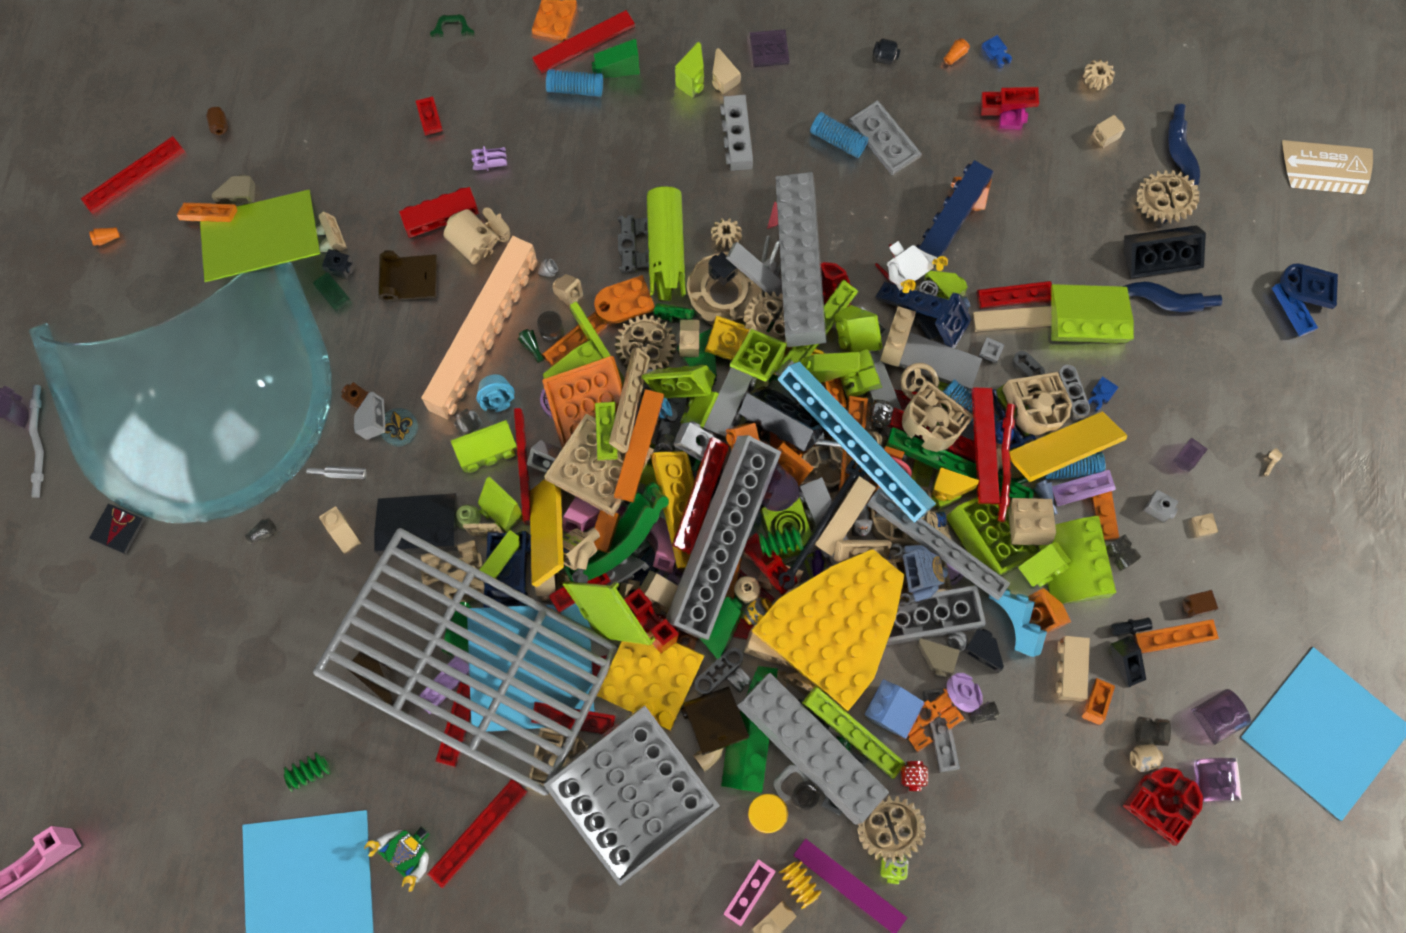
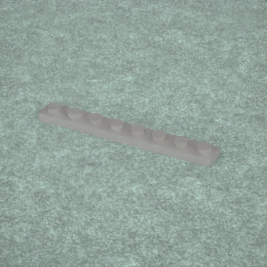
M878 488L866 504L933 554L939 555L944 562L996 600L1002 597L1010 583L922 518L914 523L881 488Z

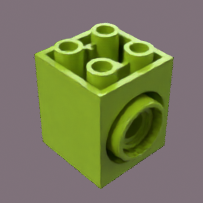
M789 497L778 504L771 502L764 505V508L761 509L760 519L766 538L768 531L775 536L776 529L782 534L783 528L786 527L788 531H791V526H794L796 530L799 528L804 547L811 536V531L800 498ZM796 545V551L793 552L788 547V553L786 554L780 549V555L778 556L782 560L799 555L801 549Z

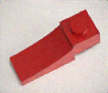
M1039 87L1001 88V92H982L981 116L1000 115V113L1010 110L1039 106Z
M754 534L747 540L743 551L759 567L770 583L784 595L788 590L784 589V584L782 587L779 586V576L783 572H787L789 568L774 551H772V557H768L766 552L763 556L759 536ZM796 576L794 577V578H795V584H794V586L798 583ZM784 577V578H783L784 583H785V582H789V581H790V578H789V577Z

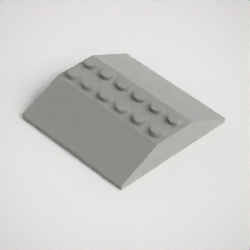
M645 705L598 737L543 784L619 886L720 807Z

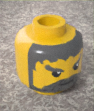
M758 597L745 606L746 614L744 618L749 625H757L773 605L767 598Z

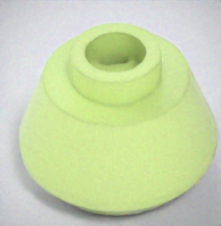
M472 504L460 506L455 514L456 524L462 530H465L463 524H479L481 521L479 509Z

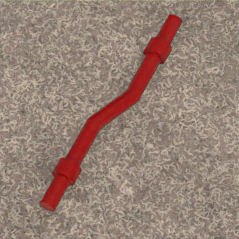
M1007 404L1006 417L1003 419L1002 425L1004 428L1001 448L1003 482L1001 496L999 497L1000 503L998 504V521L1000 522L1006 521L1007 507L1010 506L1011 465L1009 448L1011 432L1015 424L1013 419L1014 404Z

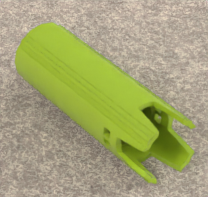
M659 186L649 190L647 193L650 296L654 293L656 282L659 301H671L672 289L677 288L678 282H680L681 296L684 297L686 295L682 194L677 188Z

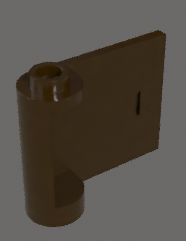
M385 250L379 255L378 298L380 300L399 301L436 297V254L399 257L394 251Z
M729 686L683 703L684 707L681 708L684 719H689L702 755L749 739L748 732Z

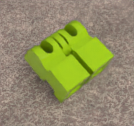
M868 349L859 352L860 371L840 377L847 399L848 396L857 397L868 391L883 388Z

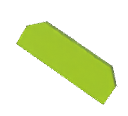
M509 530L480 568V571L496 578L520 547L519 536Z

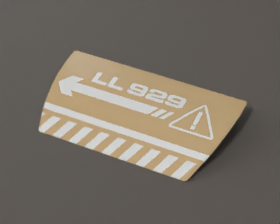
M1282 140L1286 170L1291 188L1365 194L1373 167L1372 149Z

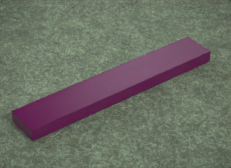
M806 838L793 856L796 859L802 861L805 866L891 933H897L906 921L907 917Z

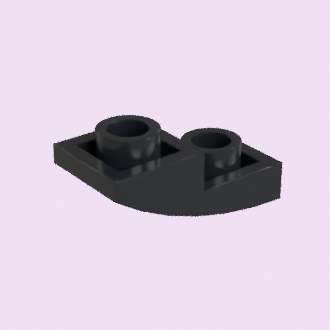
M916 312L913 323L915 326L920 324L928 339L931 340L940 334L935 325L937 318Z

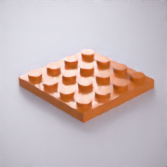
M609 356L542 380L562 449L585 414L596 419L595 403L615 402V412H617L623 386L614 356Z

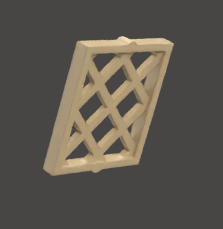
M463 524V528L471 536H487L488 532L504 533L497 524Z

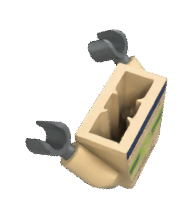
M595 528L590 529L586 533L579 529H574L563 536L564 565L573 570L578 568V571L572 575L574 582H588V576L583 574L584 569H587L588 559L597 552L594 541L600 538V534Z

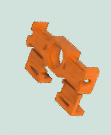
M943 689L945 692L932 702H929V700L924 702L922 709H930L931 717L924 720L920 717L919 713L908 734L910 737L909 741L917 752H920L933 742L923 732L925 731L924 727L939 716L941 718L944 717L948 722L946 725L950 730L965 720L956 706H952L951 703L953 702L949 697L947 689ZM958 717V719H957L956 721H954L953 723L949 724L951 721H953L955 718Z

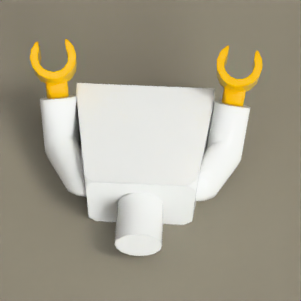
M898 241L889 247L895 256L887 262L889 279L903 293H909L910 289L913 291L916 286L915 281L933 269L934 265H936L938 271H942L944 266L948 264L946 257L940 256L937 258L918 249L914 245L904 250Z

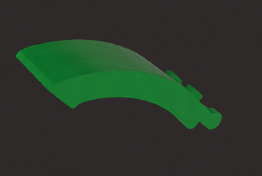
M655 482L649 483L643 494L636 493L634 502L629 503L619 519L609 553L597 551L588 559L587 569H584L583 574L588 576V580L610 571L628 558L646 538L653 524L658 521L659 513L662 508L668 506L669 499L659 491V486ZM652 496L656 499L654 503L651 500ZM564 565V570L570 581L574 582L572 575L578 571V568L573 570Z

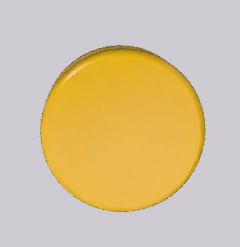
M762 794L751 802L748 811L749 820L758 831L773 833L780 830L786 824L788 807L781 797L775 794Z

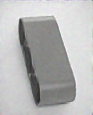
M1064 365L1058 373L1072 402L1069 418L1074 422H1079L1087 416L1090 406L1077 370L1072 365ZM1062 373L1068 374L1070 379L1065 378ZM1069 391H1074L1076 396L1070 395ZM1075 408L1081 409L1083 414L1077 413Z

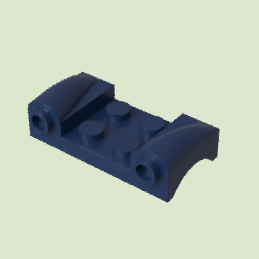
M527 531L515 533L519 536L520 547L495 579L531 598L525 591L527 554L531 553V535ZM488 532L486 560L507 533ZM485 583L484 595L506 607L528 606ZM483 604V608H489V606Z

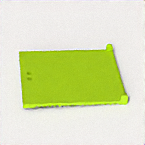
M566 581L563 583V586L579 607V612L584 619H587L597 634L609 640L636 642V644L651 645L655 641L654 636L648 637L616 589L619 585L618 582H614L611 586Z

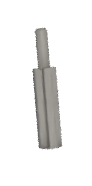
M325 466V469H306L308 474H324L330 478L364 480L366 478V468Z

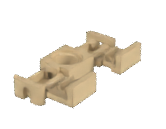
M472 540L458 544L459 554L462 555V558L459 559L480 570L483 566L481 554L477 551L475 541ZM431 553L421 555V560L424 563L452 578L459 579L465 577L464 574L466 572L450 563L439 564L441 559ZM453 568H457V570L454 572H448ZM421 570V578L424 585L427 586L440 581Z

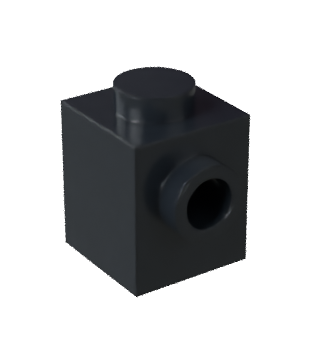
M328 249L322 267L327 274L347 279L349 274L353 272L354 263L350 255Z
M721 252L718 256L714 255L709 260L708 274L713 280H718L725 286L738 274V268L727 260V256Z

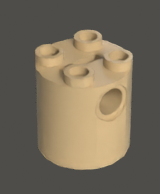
M468 209L452 215L448 219L444 230V237L473 265L484 257L486 259L489 258L494 252L492 248L499 240V237Z

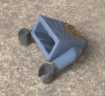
M894 544L889 549L898 552L890 555L892 559H896L901 554H904L902 556L909 592L913 593L912 595L907 593L900 595V598L905 597L907 601L901 604V607L909 605L913 600L917 602L931 598L938 591L939 585L944 584V578L947 577L948 570L946 567H942L939 555L932 554L922 545H911L902 548L900 545Z

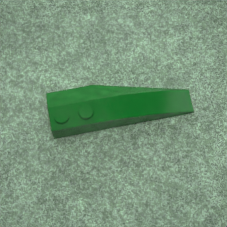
M758 666L747 694L767 674L771 673L777 679L778 668ZM740 710L749 739L726 747L721 786L762 793L769 738Z

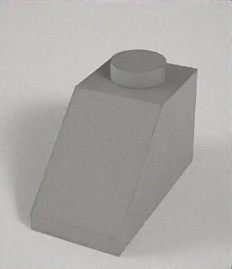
M372 391L368 393L354 415V431L366 440L386 432L384 399Z

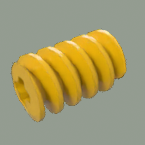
M796 861L778 874L785 872L782 880H790L787 888H795L791 894L792 896L800 895L796 902H804L801 909H804L818 899L821 890L814 891L817 885L816 882L809 884L812 876H804L807 869H799L803 862Z

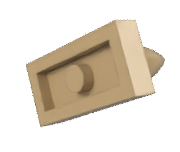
M326 212L319 214L320 222L316 227L318 235H326L319 246L320 252H327L328 249L339 251L346 249L347 247L335 216Z

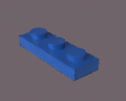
M1281 283L1272 287L1299 337L1318 329L1303 301L1289 296L1282 288Z

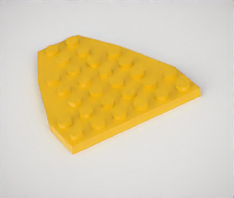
M871 549L828 568L779 598L754 627L752 632L848 712L874 680L896 619L904 574L874 549Z

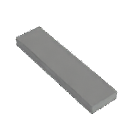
M738 242L733 243L726 259L770 296L773 292H775L777 297H779L780 293L783 295L782 280Z
M943 688L923 691L924 702L927 700L932 702L944 693ZM926 708L927 717L929 719L931 717V710ZM940 716L929 723L939 773L959 770L960 765L952 729L950 730L946 724L948 722L944 717L941 718Z

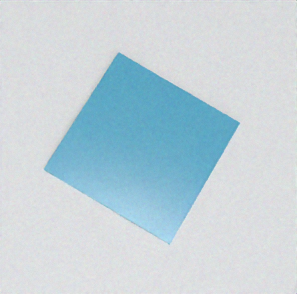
M553 604V605H545V606L551 608L552 610L558 612L557 609L555 608L554 604ZM576 604L560 613L590 629V623L587 619H584ZM530 606L508 607L532 621L535 620L539 612ZM491 607L469 608L523 638L526 637L530 629ZM545 616L541 624L542 626L591 652V639ZM467 617L468 631L516 656L521 645ZM536 633L532 641L534 644L592 674V661ZM468 640L469 654L507 673L512 664L511 662ZM530 650L527 651L523 658L528 663L586 694L589 693L593 685ZM469 663L471 678L496 691L498 690L502 680ZM520 667L514 678L571 708L581 709L584 701ZM509 685L505 696L532 710L534 702L543 703ZM470 687V700L488 709L493 698ZM594 702L589 711L594 712ZM500 703L495 712L524 729L548 728L541 724L531 723V718ZM471 710V724L479 727L483 716ZM491 721L486 732L508 729Z
M1312 647L1241 738L1342 821L1406 738V722L1317 649Z
M367 810L242 825L246 933H374L370 857L368 856L369 847L364 849L369 841Z

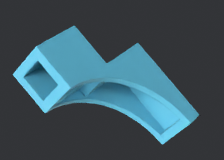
M1006 589L999 600H996L989 594V599L1001 605L1012 620L1016 637L1014 650L1031 657L1040 655L1047 631L1041 630L1039 625L1029 623L1035 602L1028 600L1029 597L1026 595L1012 594L1009 589Z

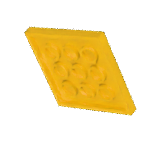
M621 641L597 696L632 713L645 705L658 724L671 731L705 655L677 642L660 654L653 644L646 645Z

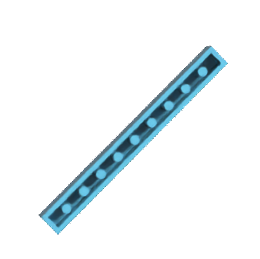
M800 362L788 366L778 378L779 382L914 523L921 519L936 503Z

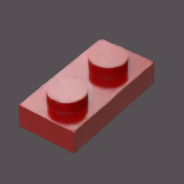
M433 96L416 100L425 136L443 131Z

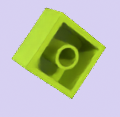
M1056 542L1049 544L1018 568L1032 587L1037 585L1042 587L1053 580L1052 575H1060L1069 569L1068 564L1072 561Z

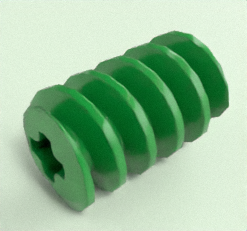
M791 526L790 532H788L786 527L783 528L782 534L776 529L775 536L768 531L767 538L762 533L759 534L763 556L766 552L768 557H772V551L778 556L780 555V549L786 554L788 553V547L795 552L796 545L803 550L799 528L796 530L794 526Z
M315 752L314 760L308 755L307 763L300 759L299 767L294 763L291 764V771L286 766L284 767V779L291 792H293L294 788L300 789L301 783L306 786L309 784V780L315 782L317 779L316 775L319 778H323L324 772L327 775L331 774L329 764L324 756H320Z

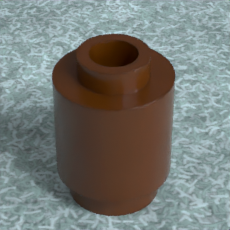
M220 107L209 108L206 118L210 132L216 135H223L228 131L224 111Z

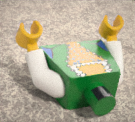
M422 826L414 835L408 830H396L382 835L375 841H368L364 849L367 847L373 848V851L368 856H373L380 849L378 853L404 877L402 887L406 883L411 884L408 890L411 892L414 889L415 883L427 871L429 860L427 853L429 849L422 843L430 833Z

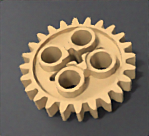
M1167 170L1164 171V174L1157 171L1156 176L1150 174L1149 179L1144 178V183H1140L1137 190L1138 208H1142V214L1147 212V218L1154 216V221L1159 218L1161 223L1165 219L1168 220L1169 224H1171L1172 219L1179 222L1180 217L1186 219L1187 214L1192 215L1193 210H1196L1200 191H1197L1198 185H1194V180L1188 181L1189 175L1182 177V172L1175 175V170L1171 174H1168Z
M765 292L764 296L758 294L757 298L753 297L744 312L745 317L743 321L747 322L745 328L756 330L787 343L782 293H780L779 297L776 296L775 292L771 296ZM782 309L781 314L779 315L778 319L773 325L771 331L768 333L766 330L768 329L770 323L773 321L778 310Z
M644 314L641 320L638 316H636L635 322L629 319L630 325L623 323L624 330L619 329L618 333L620 336L615 337L616 341L619 342L615 344V349H619L616 351V355L620 356V363L625 361V368L629 364L630 351L635 347H638L647 355L650 353L658 355L656 358H650L647 369H663V364L669 366L667 359H674L672 354L676 353V348L674 347L677 346V341L674 340L676 338L675 334H671L672 327L667 328V322L661 324L660 317L655 321L653 315H651L650 319H647ZM636 332L643 333V335L640 337H637L634 334ZM656 335L662 337V339L658 341L653 340L652 338Z
M888 796L887 801L884 802L882 800L865 821L858 824L860 826L857 828L858 834H860L858 837L859 841L863 842V849L868 848L869 855L875 853L876 860L883 856L884 862H887L889 857L892 858L893 863H895L896 857L904 861L903 855L905 854L911 858L910 851L918 852L917 845L922 846L923 841L921 838L926 837L924 832L926 825L923 823L924 817L920 816V809H915L914 803L908 805L906 798L900 802L899 796L895 798V801H892L890 796ZM886 813L889 815L892 827L895 830V835L899 842L898 845L894 843L885 817ZM896 815H902L901 818H894ZM877 821H882V824L875 825L874 823ZM903 833H909L907 837L900 836ZM883 839L889 840L887 843H881Z

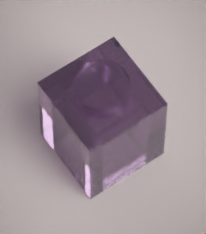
M1191 437L1173 461L1176 462L1180 469L1190 472L1208 449Z

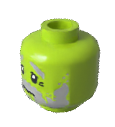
M882 857L880 875L887 878V883L899 884L900 880H905L908 877V859L904 857V861H901L899 857H896V861L893 863L892 858L889 857L887 862H884Z

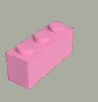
M758 859L723 915L739 926H742L776 871Z

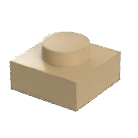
M1213 513L1192 518L1197 537L1218 533Z

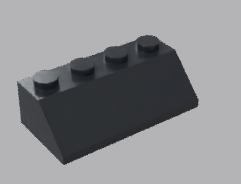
M1198 225L1124 235V256L1130 278L1204 268L1206 232Z
M765 386L748 392L739 411V414L743 415L747 421L755 422L764 431L776 434L778 439L788 441L793 444L794 448L800 451L812 448L825 431L821 424L806 409Z

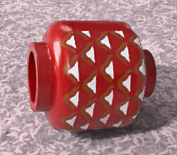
M907 761L906 765L901 768L902 785L909 787L911 792H920L921 787H926L929 783L928 767L923 765L922 761Z

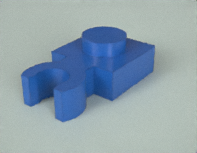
M998 35L982 44V48L991 60L995 58L998 60L997 64L1000 68H1003L1005 64L1002 60H1006L1009 64L1011 63L1012 57L1006 53L1008 48Z
M1102 376L1091 392L1094 396L1088 400L1089 405L1092 402L1097 404L1095 412L1101 409L1102 401L1106 404L1118 389V386Z

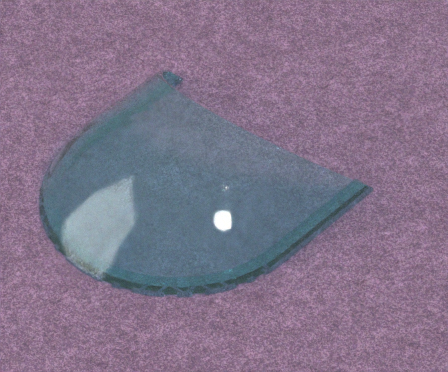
M291 261L241 273L210 297L175 317L118 338L87 343H67L53 339L48 323L29 330L68 444L79 467L91 483L107 498L121 507L144 517L171 523L208 522V520L227 518L260 504L266 497L279 491L281 486L289 479H292L311 456L310 453L314 446L318 444L323 433L322 429L328 418L332 397L330 360L323 338Z

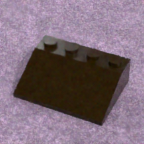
M359 652L353 658V662L399 686L395 674L391 671L392 668L362 652ZM349 670L379 698L393 706L398 697L397 694ZM404 702L400 710L410 715L406 702Z

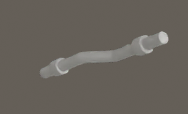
M33 385L32 399L29 400V408L31 409L29 433L35 449L34 473L31 474L33 498H40L41 483L44 480V474H42L44 450L37 431L39 409H41L42 405L40 385Z

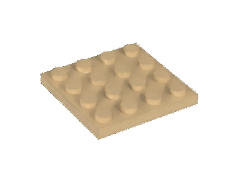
M585 414L544 478L603 512L614 516L623 502L621 499L614 498V493L626 452L621 453L617 450L618 459L598 460L596 419ZM649 448L644 468L650 460L651 454L654 453L652 448Z

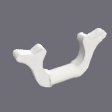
M796 765L787 766L773 782L777 795L784 801L790 800L791 797L781 790V784L793 772L800 774L805 783L808 782L809 778Z

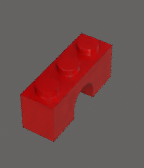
M640 588L624 599L648 637L654 636L655 641L652 644L660 654L677 642L679 633L666 618L662 621L655 614L652 602Z

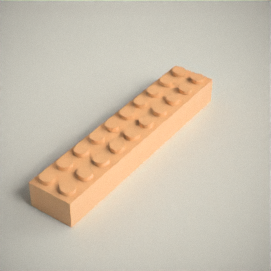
M512 236L421 397L429 411L446 419L455 414L458 401L465 396L468 383L474 380L477 367L482 365L486 351L490 350L493 345V338L496 334L500 333L503 320L510 315L513 302H517L522 286H526L529 280L528 275L537 266L538 261L533 244L515 236Z

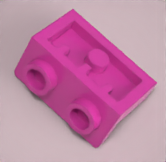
M1025 108L1000 113L999 128L1021 130L1023 124L1027 123L1028 112H1025Z

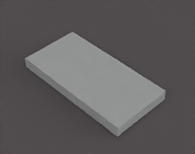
M878 100L848 120V123L857 133L859 132L862 136L865 135L869 138L867 146L891 175H894L922 155Z
M910 333L899 367L906 369L915 363L928 364L936 371L939 381L950 384L956 379L959 384L961 383V386L966 388V391L969 390L971 392L982 358ZM920 369L921 375L932 378L927 370Z

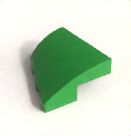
M657 303L654 308V318L658 319L660 317L661 320L671 323L674 316L685 320H693L695 315L694 309Z

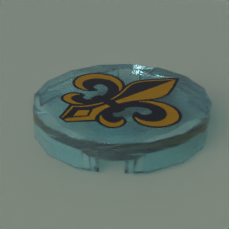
M391 409L385 413L386 432L382 433L381 436L384 441L393 446H405L412 442L417 434L418 422L415 416L407 409Z

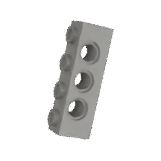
M746 95L724 96V104H720L721 115H725V120H722V128L727 133V136L724 137V146L728 148L729 152L726 153V164H730L731 171L752 169L753 156ZM735 148H741L742 150L736 151Z
M691 421L681 425L672 445L702 462L709 439L712 437L716 438L717 435L710 431H704L698 423ZM696 437L700 439V445L696 443ZM730 446L720 471L722 474L728 462V457L731 454Z

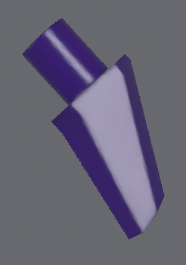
M820 550L814 552V559H812L814 577L823 572L825 560L822 559Z

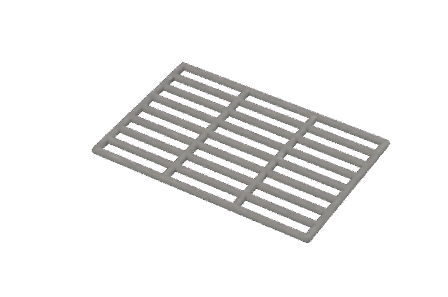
M398 528L315 666L313 674L528 788L547 796L549 792L544 785L484 755L476 749L482 739L549 774L546 779L547 781L562 768L619 646L408 531ZM401 538L463 570L467 574L463 581L460 582L398 549L396 546ZM391 555H394L454 587L457 591L453 599H450L386 563ZM384 572L448 606L443 617L377 582L376 580L380 573ZM476 577L539 611L535 620L532 621L469 587L471 581ZM374 589L436 622L438 626L432 634L366 599L370 590ZM464 594L530 628L526 637L523 638L460 604ZM363 606L429 641L424 651L422 652L356 617L360 607ZM457 611L521 645L516 656L450 621L454 612ZM545 616L610 649L606 659L542 626L541 624ZM350 624L419 659L414 669L346 635L345 633ZM445 628L511 662L512 664L507 673L441 639L440 637ZM536 633L601 666L597 677L534 644L532 641ZM340 641L407 676L408 679L403 688L334 652ZM435 646H438L502 680V683L496 691L430 655ZM530 650L592 683L593 685L589 693L586 694L523 660L527 651ZM329 660L397 694L398 697L393 706L325 671L324 668ZM427 663L493 698L489 708L486 709L420 674L425 664ZM520 667L584 701L580 712L514 678L518 668ZM417 681L483 716L479 727L410 692L415 682ZM509 685L575 719L571 730L505 696ZM405 700L473 734L474 736L469 746L401 711L400 709ZM500 703L565 736L566 740L562 748L496 714L495 712ZM493 721L557 755L558 757L553 767L486 732L490 722Z

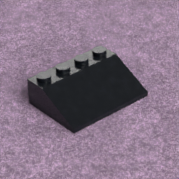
M457 494L379 498L374 529V551L378 556H381L398 528L408 531L445 552L458 551V531L455 518ZM401 538L396 546L408 554L429 553Z

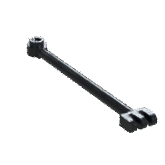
M852 459L846 467L845 472L850 475L804 545L803 550H801L790 569L780 574L779 586L782 587L784 584L785 590L793 588L795 584L794 577L855 480L859 476L863 479L866 477L867 473L864 470L862 473L860 472L862 467L859 464L855 469L853 468L856 463L855 460ZM789 577L790 581L784 583L783 578Z

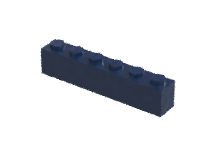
M975 160L972 164L968 163L963 171L964 177L962 180L958 179L953 187L954 193L951 197L948 195L943 203L944 209L941 213L937 212L933 218L934 224L931 229L927 228L922 238L924 240L922 244L916 245L918 249L938 258L943 256L994 175L993 170Z

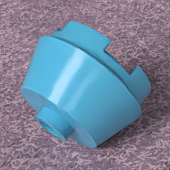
M497 374L489 375L479 382L476 399L484 411L495 409L496 412H500L510 407L515 391L503 376Z

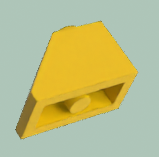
M940 468L931 495H934L936 499L941 501H951L974 490L979 480Z

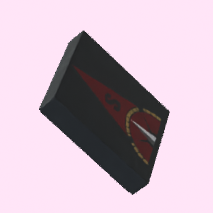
M108 503L89 539L126 555L145 519Z

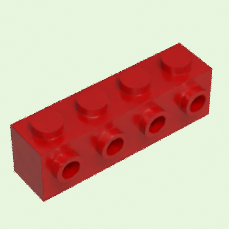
M470 187L459 188L450 194H442L432 200H425L415 206H407L399 211L408 237L412 238L446 226L448 219L458 212L468 209L477 215L479 211Z

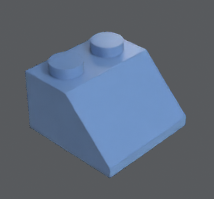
M883 679L864 715L871 723L906 739L924 705V701L902 687Z

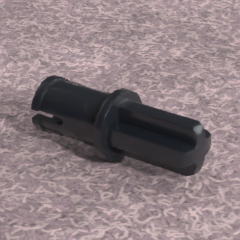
M1149 617L1139 620L1128 619V622L1112 624L1111 633L1114 636L1129 633L1134 635L1136 632L1151 630L1153 625Z

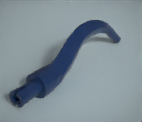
M1176 104L1174 106L1173 120L1169 122V151L1174 161L1181 168L1184 177L1189 175L1188 181L1194 180V185L1199 186L1200 167L1187 143L1188 122L1185 120L1186 105Z
M1146 281L1122 286L1127 287L1129 297H1144L1169 311L1199 312L1203 311L1205 307L1222 305L1221 294L1203 296L1202 293L1179 294L1160 284Z

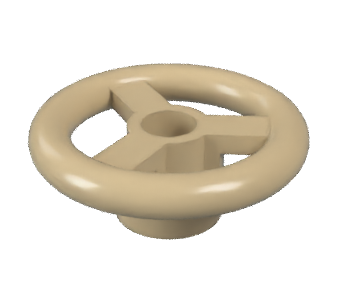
M915 363L903 371L900 386L903 393L912 400L915 395L912 392L915 389H921L927 382L926 378L921 375L920 369H925L931 374L933 378V383L931 384L938 388V375L930 365ZM914 370L915 375L911 378V386L907 388V376ZM921 378L922 384L918 386L916 380Z

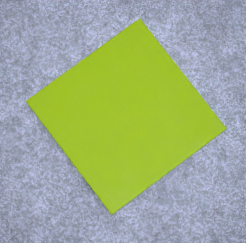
M310 190L237 206V212L231 222L200 221L205 282L320 254Z

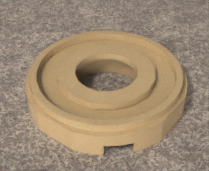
M714 255L704 257L696 263L687 279V295L691 308L694 309L695 314L699 318L712 325L716 316L737 323L743 322L744 312L747 309L748 303H751L753 297L757 298L758 294L762 295V288L738 269V274L731 280L738 288L737 298L730 304L722 305L716 303L710 296V289L718 280H713L708 274V262Z

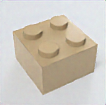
M1012 498L1008 509L1011 544H1051L1056 535L1052 499Z

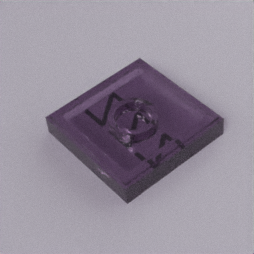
M785 29L750 32L754 67L789 64Z

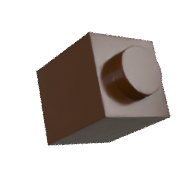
M1212 590L1192 594L1183 599V608L1185 613L1189 615V618L1213 613L1218 610Z

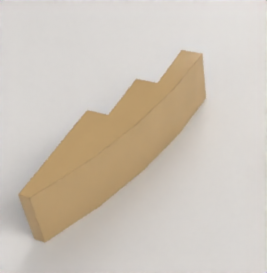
M859 476L815 545L832 556L835 552L837 540L844 539L876 487Z

